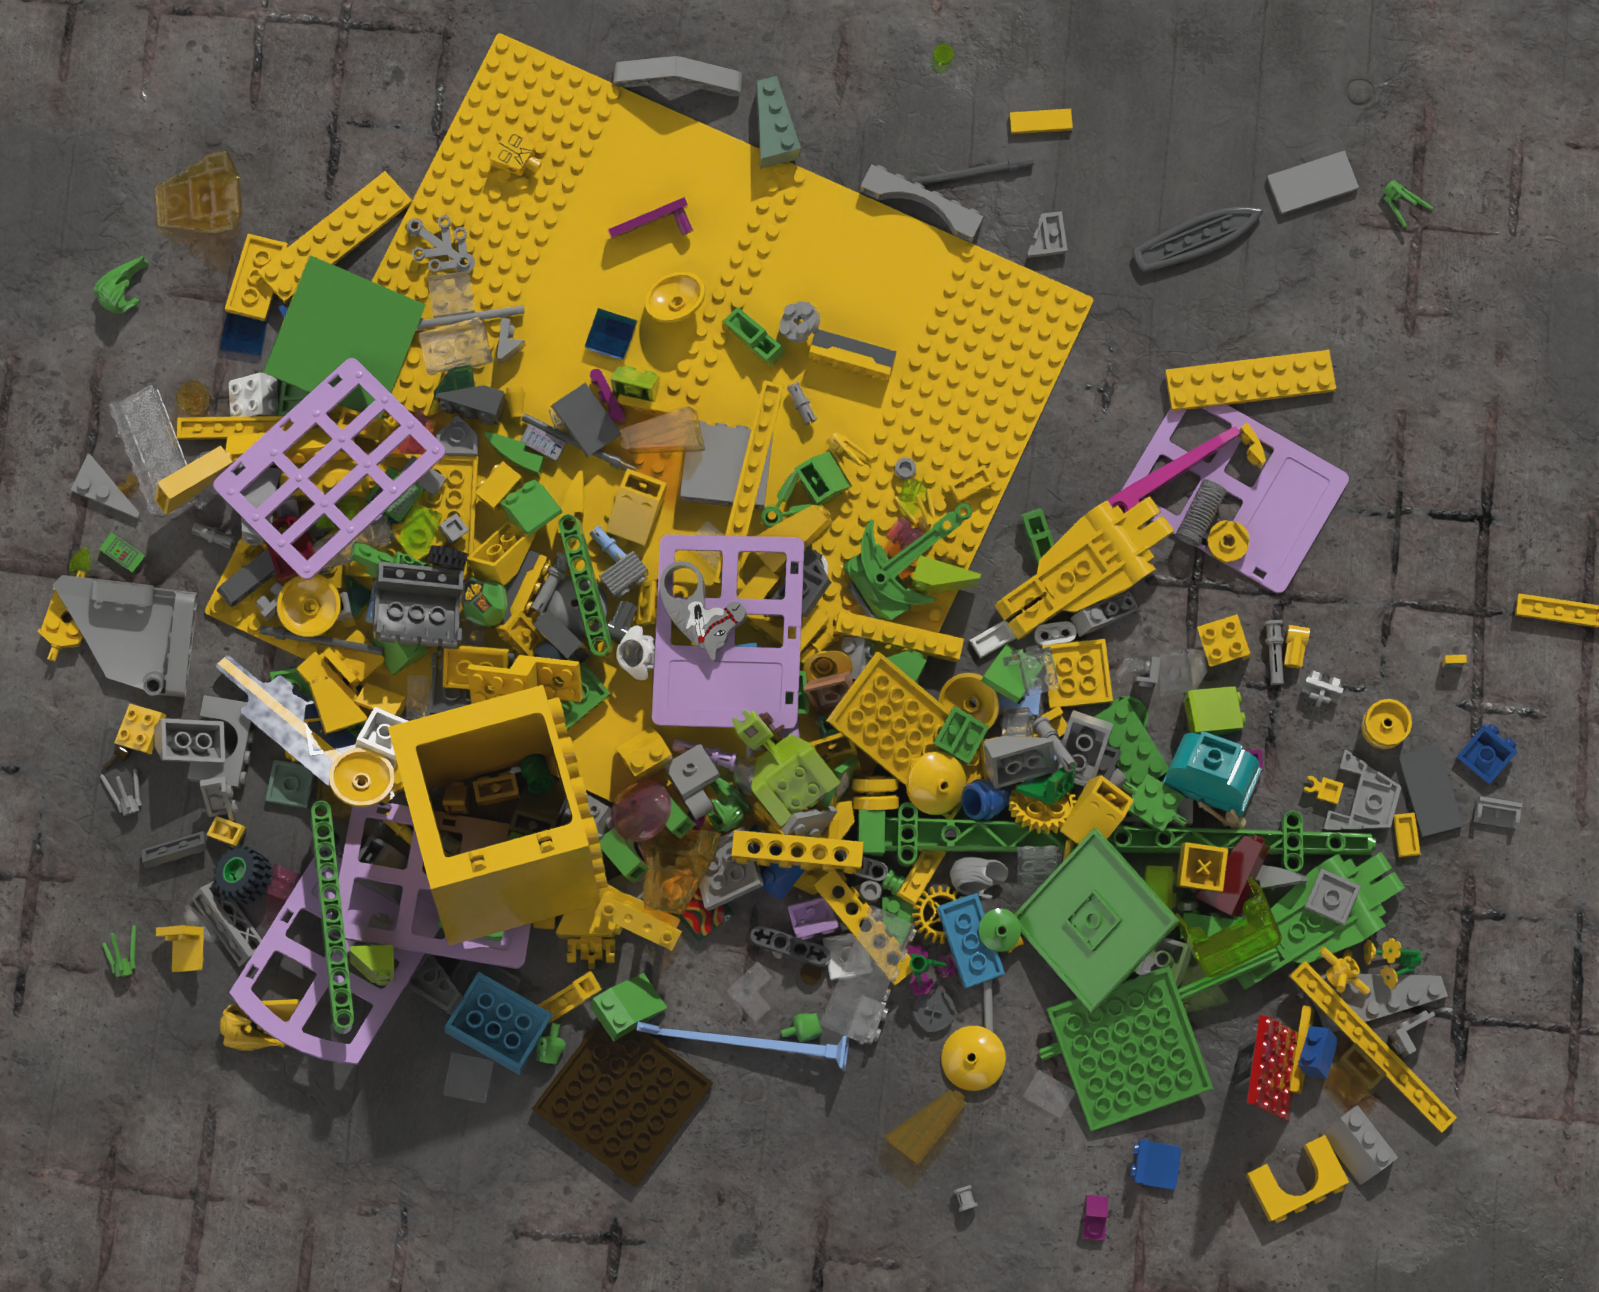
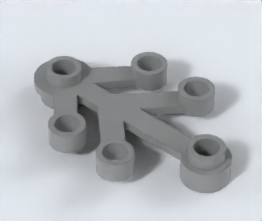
M442 215L438 219L443 241L426 230L420 219L415 218L408 222L407 229L411 236H421L436 247L425 250L421 247L414 248L412 255L416 261L439 256H448L452 259L445 262H440L437 259L431 260L429 262V269L432 273L448 269H457L460 273H468L473 270L475 260L471 254L467 253V232L462 227L454 231L455 238L458 240V253L452 249L449 229L451 221L448 216ZM447 220L448 223L446 225H442L441 221ZM413 224H419L417 229L411 228ZM460 231L464 232V236L458 237L457 233ZM421 251L422 256L416 257L415 253ZM463 259L468 260L466 265L461 264ZM434 263L439 264L437 269H433L431 266Z

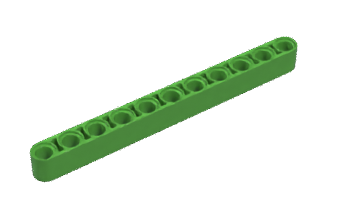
M317 801L312 806L310 818L332 1022L336 1032L345 1034L352 1029L354 1014L330 805L327 802ZM318 810L325 811L326 815L320 817L317 816L315 812ZM324 830L328 833V836L321 837L317 832ZM328 851L331 856L324 858L319 853ZM326 871L331 872L333 877L324 878L322 873ZM332 892L335 898L327 899L324 894ZM328 913H334L337 915L338 918L335 920H330L326 917V915ZM330 934H337L340 939L332 941L328 936ZM335 954L340 955L342 960L334 962L331 956ZM340 975L345 981L336 983L333 977ZM341 996L347 1002L345 1004H338L335 999ZM339 1018H346L349 1024L343 1026L337 1020Z

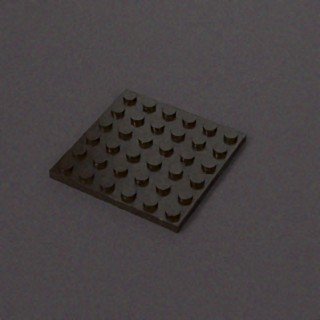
M598 1020L532 1107V1110L636 1188L714 1082L649 1033L638 1031L635 1028L613 1042Z

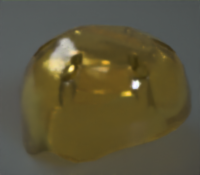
M191 380L184 383L178 389L175 400L184 412L190 415H198L208 408L210 395L202 383Z

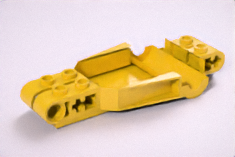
M1151 497L1144 499L1126 513H1123L1118 505L1113 508L1108 501L1093 508L1080 518L1039 560L1035 576L1004 596L994 605L1004 621L1009 620L1020 611L1023 612L1007 624L1017 640L1022 639L1059 612L1078 613L1083 608L1129 590L1142 578L1156 570L1151 563V560L1155 557L1150 549L1170 536L1174 529L1164 515L1148 526H1144L1161 513ZM1039 598H1042L1040 601H1038L1036 604H1034L1033 606H1031L1029 609H1026V610H1025V608L1028 607L1029 605H1031L1033 602H1035V601L1038 600Z

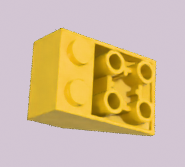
M627 468L606 532L645 546L666 494L667 483Z
M1102 775L1088 780L1060 832L1078 845L1094 828H1097L1108 839L1127 814L1134 799Z

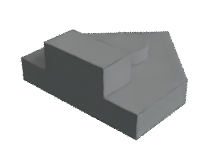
M459 415L454 417L445 428L436 433V439L445 447V455L478 456L479 436Z

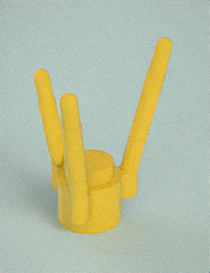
M839 432L834 433L826 442L830 446L828 451L845 476L847 473L836 452L840 454L845 451L860 466L864 465L848 448V445L870 461L873 460L872 456Z
M929 488L926 489L930 514H927L920 495H916L923 515L918 518L919 523L901 500L895 496L894 500L914 524L917 532L921 531L924 535L938 522Z

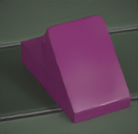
M1086 1195L1082 1239L1105 1241L1108 1197Z

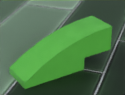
M737 307L723 321L770 368L785 354L782 346L740 308Z
M488 431L485 432L487 442L505 460L529 474L540 477L545 463L543 456L526 452L527 445L525 442Z
M1040 508L1020 515L1037 566L1039 565V560L1054 545L1044 512Z

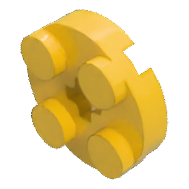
M1228 520L1218 522L1212 527L1207 537L1209 552L1222 563L1240 560L1246 554L1249 547L1248 531L1238 522ZM1224 537H1227L1228 539L1232 537L1233 546H1225L1223 544L1225 541Z

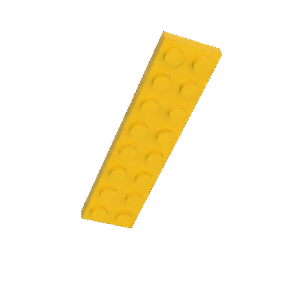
M384 171L258 270V275L286 304L294 295L310 255L335 265L406 209L412 200Z
M1330 350L1165 370L1171 412L1336 391Z

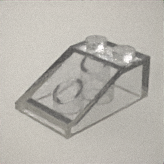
M479 317L419 333L428 374L474 368L493 362L485 323Z

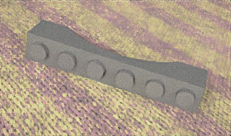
M871 164L861 184V193L879 201L889 198H903L928 206L943 218L954 236L973 243L983 222L984 216L979 211L972 208L970 210L964 208L956 200L949 201L943 198L944 196L936 191L930 192L923 185L917 182L913 184L900 174L894 175L889 173L881 165L874 166Z

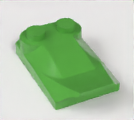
M877 544L875 551L881 562L886 563L889 561L886 552ZM861 553L843 565L846 573L877 619L891 621L911 609L910 604L894 601L873 586L866 575L861 561ZM878 574L876 579L878 582H883L885 577L883 574ZM897 575L896 581L907 589L900 576Z

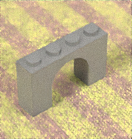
M204 695L200 717L203 720L223 721L234 727L238 735V744L233 754L225 759L224 764L190 762L187 779L191 782L200 783V780L226 776L228 785L231 784L233 789L241 790V786L245 785L247 779V772H244L245 766L250 763L251 759L249 746L255 739L254 723L240 712L247 702Z

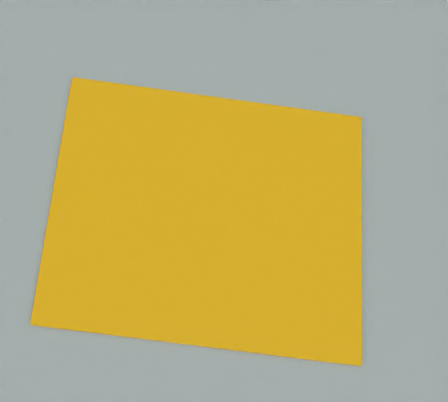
M501 33L496 35L372 279V282L425 304L426 306L421 316L424 320L524 306L525 314L429 327L423 331H417L416 329L409 347L448 359L437 393L484 385L504 391V394H506V388L523 387V392H525L523 415L526 413L571 435L551 408V405L586 383L607 412L609 407L607 403L603 404L598 395V392H600L599 387L591 383L590 372L593 369L601 370L611 391V375L618 367L631 366L636 368V371L643 373L645 371H652L657 374L656 376L660 377L655 402L681 408L680 420L677 421L621 408L626 423L618 426L616 420L613 422L622 434L600 449L612 456L617 455L623 458V461L637 467L636 472L667 483L666 494L645 546L606 532L626 471L620 468L617 470L611 467L610 463L593 455L587 458L581 449L566 443L567 445L557 462L527 447L526 452L544 457L545 463L541 475L537 477L515 467L492 448L485 438L486 431L520 441L529 425L521 421L522 417L511 418L507 403L500 424H493V426L483 424L480 419L473 418V420L463 418L460 413L453 412V414L443 412L442 408L438 405L436 396L428 418L411 413L435 438L436 433L445 428L457 415L478 434L479 463L477 486L482 480H486L491 475L490 472L495 465H500L504 461L522 476L524 484L536 480L543 485L561 508L572 480L578 471H583L584 517L576 518L582 524L596 582L604 590L607 597V625L610 620H613L621 600L638 607L639 586L635 584L630 588V592L625 597L620 598L618 596L614 599L600 580L599 575L616 564V562L607 552L604 553L601 550L602 547L589 535L591 531L596 532L594 528L600 526L610 538L616 541L615 544L625 554L628 555L632 551L635 552L649 572V575L646 576L648 579L645 582L658 581L660 541L663 536H725L732 506L681 501L680 495L689 423L704 421L707 425L723 423L727 424V427L736 428L737 425H742L752 429L763 381L766 380L784 385L773 430L765 507L777 504L779 500L777 494L787 478L794 472V468L814 456L829 452L828 448L830 446L826 442L836 432H839L842 436L845 435L851 442L872 456L873 460L870 461L848 445V448L864 463L863 466H860L845 451L840 454L836 452L852 487L822 505L830 512L831 515L829 517L833 522L811 543L812 549L825 557L828 564V577L832 582L816 604V607L829 617V622L812 642L816 641L825 630H828L832 635L834 634L839 611L865 616L846 588L848 584L852 583V580L846 573L843 565L861 553L862 536L870 519L874 520L875 543L885 550L889 560L923 536L921 531L917 532L914 524L894 500L895 496L901 500L918 523V518L923 515L916 499L917 494L920 495L927 514H930L926 493L927 488L930 489L938 521L949 512H955L959 504H968L972 508L971 517L967 520H962L959 527L945 538L939 539L921 556L963 569H969L1093 304L1091 296L793 163L786 162L760 169L759 148L627 89L615 86L607 80ZM509 126L535 146L536 154L534 158L542 162L537 173L527 168L524 174L519 176L490 164L489 158ZM685 197L688 206L684 210L694 230L693 232L682 236L672 214L611 240L608 229ZM442 215L448 216L451 221L449 229L452 249L458 253V240L455 238L454 231L462 227L467 232V253L471 254L475 260L473 270L468 273H460L457 269H448L432 273L429 269V262L431 260L437 259L440 262H445L452 259L448 256H439L416 261L412 255L414 248L421 247L425 250L436 247L421 236H411L407 229L408 222L411 219H420L426 230L443 241L438 219ZM447 220L441 221L442 225H446L448 223ZM415 223L411 228L417 229L419 224ZM458 232L457 236L463 237L464 232ZM421 251L416 252V253H415V256H416V257L422 256V252H421ZM463 259L461 261L462 265H466L468 263V260ZM434 263L431 268L437 269L439 264ZM675 272H690L697 275L705 286L706 295L704 302L693 315L673 323L659 322L649 315L645 307V298L648 290L657 280ZM797 302H809L820 314L818 329L897 351L889 380L879 381L872 378V375L869 374L858 375L848 368L837 369L827 362L820 364L812 361V358H809V350L814 337L813 333L807 337L808 340L794 343L780 332V322L785 307ZM737 307L763 327L767 334L782 346L785 354L771 368L724 324L723 321ZM508 318L511 321V325L515 327L514 338L510 339L524 340L526 346L504 364H499L497 355L501 319ZM610 318L632 325L634 328L631 336L627 337L605 330L607 319ZM800 319V320L798 321V323H797L798 326H799V323H800V322H803V319ZM596 331L597 335L599 332L602 335L605 334L606 337L607 335L612 338L614 337V341L608 340L606 337L602 338V341H598L603 343V345L607 344V341L615 342L617 338L619 341L620 339L625 342L627 341V345L620 348V351L613 350L611 347L612 353L610 354L606 351H600V347L597 350V344H595V341L591 343V339L595 340L593 333ZM613 351L621 353V356L613 355ZM799 382L805 397L810 400L809 405L817 418L813 423L810 421L809 425L804 424V420L799 411L795 409V403L787 390L788 386L791 384L795 386L794 383ZM384 410L381 419H388L390 414ZM316 424L312 429H320L321 427ZM410 435L391 454L423 455L426 450ZM356 436V445L364 453H371L381 444L379 440ZM901 458H910L916 465L915 475L908 480L900 479L895 473V465ZM985 465L995 484L958 504L948 484ZM797 481L787 502H782L779 508L782 512H788L790 507L813 504L799 481ZM478 497L476 501L474 551L508 520L503 508L496 513ZM344 498L335 505L348 518L349 498ZM312 501L298 502L299 508H301L300 518L315 505ZM961 508L960 514L962 516H966L968 510L966 508ZM277 509L273 512L275 520L278 519ZM754 509L747 536L754 537L770 528L762 522L761 515L763 510ZM771 511L768 513V517L774 519L776 513ZM559 516L537 530L529 547L530 550L548 557L550 567L553 566L557 559V552L566 554L563 540L558 536ZM783 516L782 521L786 520L791 516ZM945 521L943 523V527L945 529H949L951 527V523L949 521ZM282 525L279 529L280 533L285 532L289 525ZM338 527L313 545L315 553L340 531ZM579 540L573 541L571 544L572 550L579 548ZM260 545L252 554L244 559L235 549L205 608V613L304 660L315 651L318 655L327 648L334 651L337 647L287 638L280 640L276 639L275 636L260 634L261 625L274 628L278 626L285 627L276 615L268 621L261 614L262 611L256 604L262 596H265L270 602L277 597L270 590L277 581L280 582L277 574L234 607L228 606L217 592L218 587L265 551ZM345 548L317 575L328 579L336 587L339 594L343 592L348 593L351 599L354 619L336 622L332 628L319 636L346 640L356 630H359L371 642L374 638L373 623L365 622L373 582L376 578L345 577ZM676 551L675 562H689L696 566L703 575L706 598H719L722 585L714 584V578L721 552ZM743 552L737 576V596L763 565L768 568L755 552ZM919 557L898 574L905 586L913 591L915 589L911 588ZM581 560L577 563V571L584 569L585 562ZM570 568L565 573L566 577L572 576ZM786 568L780 574L775 573L780 577V583L766 599H772L786 579ZM678 569L674 571V585L687 587L688 597H690L698 587V577L690 569ZM548 573L546 576L542 575L539 582L542 584L541 588L549 575ZM289 580L282 582L281 584L285 585ZM463 581L459 611V628L462 629L460 646L509 649V653H513L511 645L499 637V632L496 629L484 627L467 620L464 614L463 603L464 583L466 581ZM959 590L935 594L927 593L926 596L935 597V601L927 604L911 605V609L891 621L886 619L880 620L939 633ZM533 595L531 602L535 601L537 595ZM573 601L571 605L577 607L579 603L578 601ZM314 604L308 607L309 611H313L315 609ZM535 609L531 610L529 614L525 613V616L533 625L540 615L534 612ZM636 612L635 617H634V619H633V621H632V623H631L630 628H632L633 626H637V625H636L637 612ZM764 615L771 625L784 628V617H767ZM747 619L735 628V645L757 643V647L781 648L778 644L774 646L765 639L766 635L763 632L753 630L748 625L750 622ZM656 624L640 626L643 629V635H649L656 639ZM672 627V645L697 646L680 629ZM833 635L835 640L823 651L840 652L843 637ZM587 636L579 638L590 649ZM613 641V651L609 656L599 657L593 653L585 664L611 695L567 731L568 737L570 736L579 775L582 776L585 789L631 811L637 803H640L648 795L651 789L659 784L688 813L689 809L666 775L668 772L665 768L636 784L615 747L652 726L664 740L673 759L681 755V753L672 751L676 738L697 745L701 744L703 747L713 750L718 747L724 752L738 753L733 772L729 771V768L719 765L715 767L722 780L736 786L742 792L752 808L751 812L745 814V819L740 826L730 829L728 832L717 831L710 823L706 814L705 825L702 826L701 830L691 829L685 835L686 837L705 845L743 826L747 827L750 831L754 824L765 833H769V826L765 822L761 824L755 818V813L753 812L754 804L758 802L767 812L768 810L751 789L756 760L765 751H755L754 758H746V743L737 735L734 728L656 725L652 720L654 668L647 670L648 678L646 680L635 679L619 665L616 656L619 644ZM605 642L598 644L597 650L599 653L606 649ZM873 642L875 644V653L880 652L886 658L905 651L913 652L910 649ZM426 647L429 652L427 656L394 676L383 662L359 685L364 687L367 682L372 685H378L390 692L399 693L405 697V707L426 715V708L429 706L433 671L431 667L432 654L437 652L438 647ZM921 653L922 655H924L923 659L926 660L928 655ZM329 662L328 665L334 670L335 666ZM800 664V671H803V666ZM808 697L809 714L798 717L800 738L809 743L841 733L826 721L834 709L817 712ZM855 745L862 774L855 777L873 775L878 763ZM553 755L545 757L551 774L559 777ZM851 781L847 794L836 803L852 801V797L864 794V792L852 790ZM709 784L702 788L710 802L712 799L718 800L717 794ZM821 802L813 809L822 812V810H826V807ZM714 807L713 812H714L716 815H718V813H717V811H716V809H715V807ZM806 807L805 809H803V810L800 811V812H807V811L813 810V809H808V808ZM654 820V821H653V822H656V823H658V824H660V825H662V826L668 828V827L663 823V821H660V820ZM795 848L791 852L796 858H798L799 848ZM813 867V870H805L793 886L811 895H816L817 890L812 884L827 872L822 871V868Z

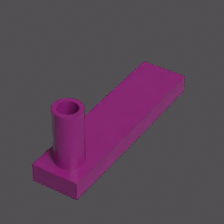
M685 197L612 227L608 229V234L611 240L672 214L682 236L694 230L684 210L688 204Z

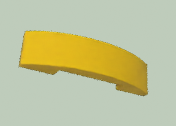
M592 971L572 982L568 987L537 1005L553 1014L549 1022L550 1024L596 995L602 989Z

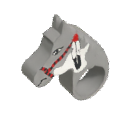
M674 562L664 569L660 578V591L663 604L669 616L687 638L700 648L707 650L710 658L716 662L717 652L726 647L729 634L746 620V609L739 602H731L725 609H707L703 575L696 566L689 562ZM678 569H690L698 577V587L695 593L687 598L688 600L679 599L678 601L668 593V578Z

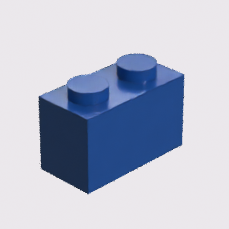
M1309 1026L1298 1066L1309 1077L1328 1078L1338 1043V1038L1329 1028Z

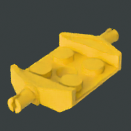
M78 570L76 577H85L87 573ZM53 587L54 593L41 629H38V632L51 644L47 659L56 662L59 650L80 646L83 635L74 619L69 623L63 621L64 614L69 611Z

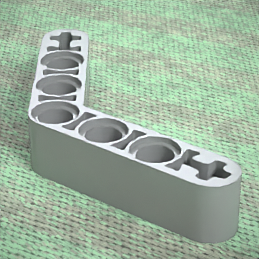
M671 56L616 62L613 85L627 88L680 83L728 96H739L741 94L743 74L736 70L684 57Z

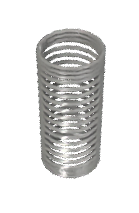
M1208 479L1202 481L1200 488L1196 492L1197 494L1193 498L1194 501L1191 502L1192 504H1190L1187 514H1185L1184 520H1182L1176 533L1180 540L1192 546H1200L1204 538L1203 536L1207 532L1206 529L1209 528L1208 526L1212 522L1211 519L1215 516L1218 506L1222 503L1221 500L1224 499L1223 497L1227 493L1223 486Z

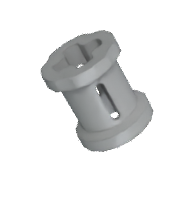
M971 1185L953 1191L960 1205L959 1212L978 1206L974 1202Z

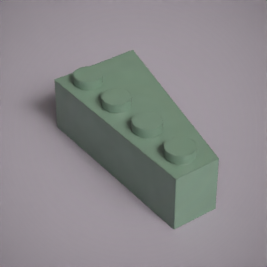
M777 76L758 80L756 99L760 169L800 159L801 147Z

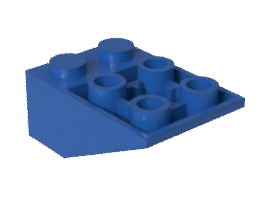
M756 824L749 831L765 833ZM753 844L754 852L756 854L760 851V847L756 844ZM778 846L770 849V853L774 856H778L782 852ZM770 863V866L758 865L764 884L762 887L780 901L805 871L797 865H792V868L779 867V864Z

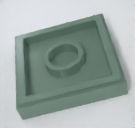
M274 760L265 801L308 809L315 774L302 764Z

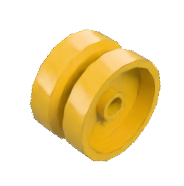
M1383 699L1374 703L1364 714L1361 722L1362 735L1365 740L1373 747L1383 750L1392 749L1399 745L1408 736L1412 727V718L1407 707L1393 699Z
M884 775L852 778V790L865 792V794L852 797V808L866 810L899 808V797L895 794H886V792L899 789V780L895 777H886Z

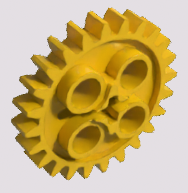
M1016 785L1009 798V811H1011V817H1016L1015 822H1022V828L1029 826L1030 832L1035 828L1038 834L1042 830H1045L1047 835L1050 830L1058 833V828H1062L1077 802L1075 800L1076 795H1071L1070 790L1055 804H1046L1041 800L1026 797L1024 794L1016 792L1017 786H1019Z

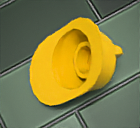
M819 651L808 658L803 666V671H806L807 681L848 671L852 673L853 663L849 656L839 651Z

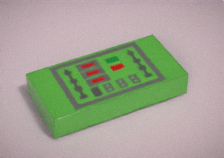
M112 532L99 548L101 552L133 574L146 559L145 555Z

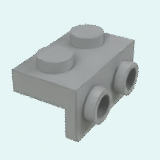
M843 637L840 652L849 656L853 663L851 673L853 681L858 678L874 656L875 644L865 638Z
M226 776L200 780V788L208 816L228 814L229 820L234 821V813L238 812L236 800L231 798L233 797V788L231 784L228 785Z

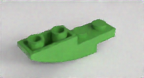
M357 541L351 547L350 560L366 566V574L375 578L379 561L432 567L428 563H423L398 551L392 557L385 552H380L367 544Z

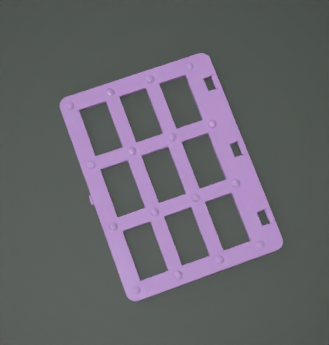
M349 358L215 479L213 485L215 490L301 578L310 580L375 520H379L390 506L443 459L446 450L358 360ZM339 375L342 380L333 388L330 383ZM360 385L375 401L341 430L327 414ZM386 410L401 426L367 456L352 440ZM291 419L294 424L287 431H284L281 427ZM318 424L332 440L302 468L298 469L284 453ZM411 435L426 452L396 480L392 481L378 465ZM343 449L358 465L324 495L309 479ZM275 463L290 479L256 509L241 492ZM243 464L245 469L236 476L233 471ZM369 475L384 491L350 521L335 504ZM300 489L315 505L281 535L266 518ZM325 514L340 531L309 560H306L292 544Z

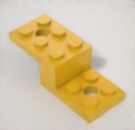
M518 655L510 669L472 664L467 668L471 704L540 685L544 686L547 698L559 697L560 700L581 702L583 698L580 664L577 661ZM555 677H560L564 682L557 681ZM486 684H491L495 690L488 688Z

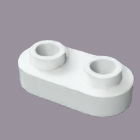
M1067 621L1043 624L1036 628L1034 639L1040 646L1070 643L1075 639L1077 631L1076 627ZM1067 630L1069 636L1064 637L1061 632ZM1046 633L1048 635V639H1042L1041 634Z

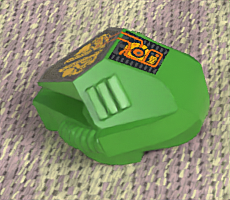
M474 577L464 583L463 598L464 614L467 620L484 627L499 625L505 619L508 607L506 589L499 582L493 580L484 582Z

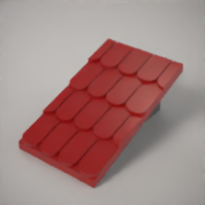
M1259 1014L1256 1037L1239 1048L1234 1090L1248 1092V1104L1281 1120L1290 1121V1109L1293 1099L1290 1086L1298 1033L1292 1031L1289 1027H1285L1281 1022L1274 1020L1272 1017Z

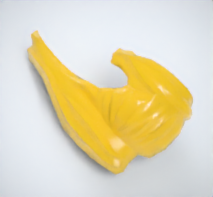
M229 1005L227 1009H224L219 1026L220 1033L224 1035V1046L243 1051H253L269 1046H279L282 1048L286 1046L271 1035L252 1029L250 1026L252 1020L248 1019V1016L238 1005Z

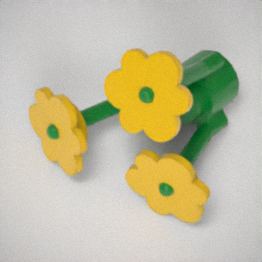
M1390 938L1388 942L1383 943V950H1376L1373 942L1368 939L1367 943L1364 944V960H1366L1367 965H1370L1371 959L1375 958V955H1383V958L1387 959L1389 963H1394L1396 958H1399L1400 964L1406 967L1397 972L1393 968H1389L1388 965L1381 969L1380 974L1384 984L1388 985L1392 990L1398 984V976L1407 972H1414L1415 967L1420 966L1422 963V955L1419 950L1401 949V943L1395 941L1394 938Z

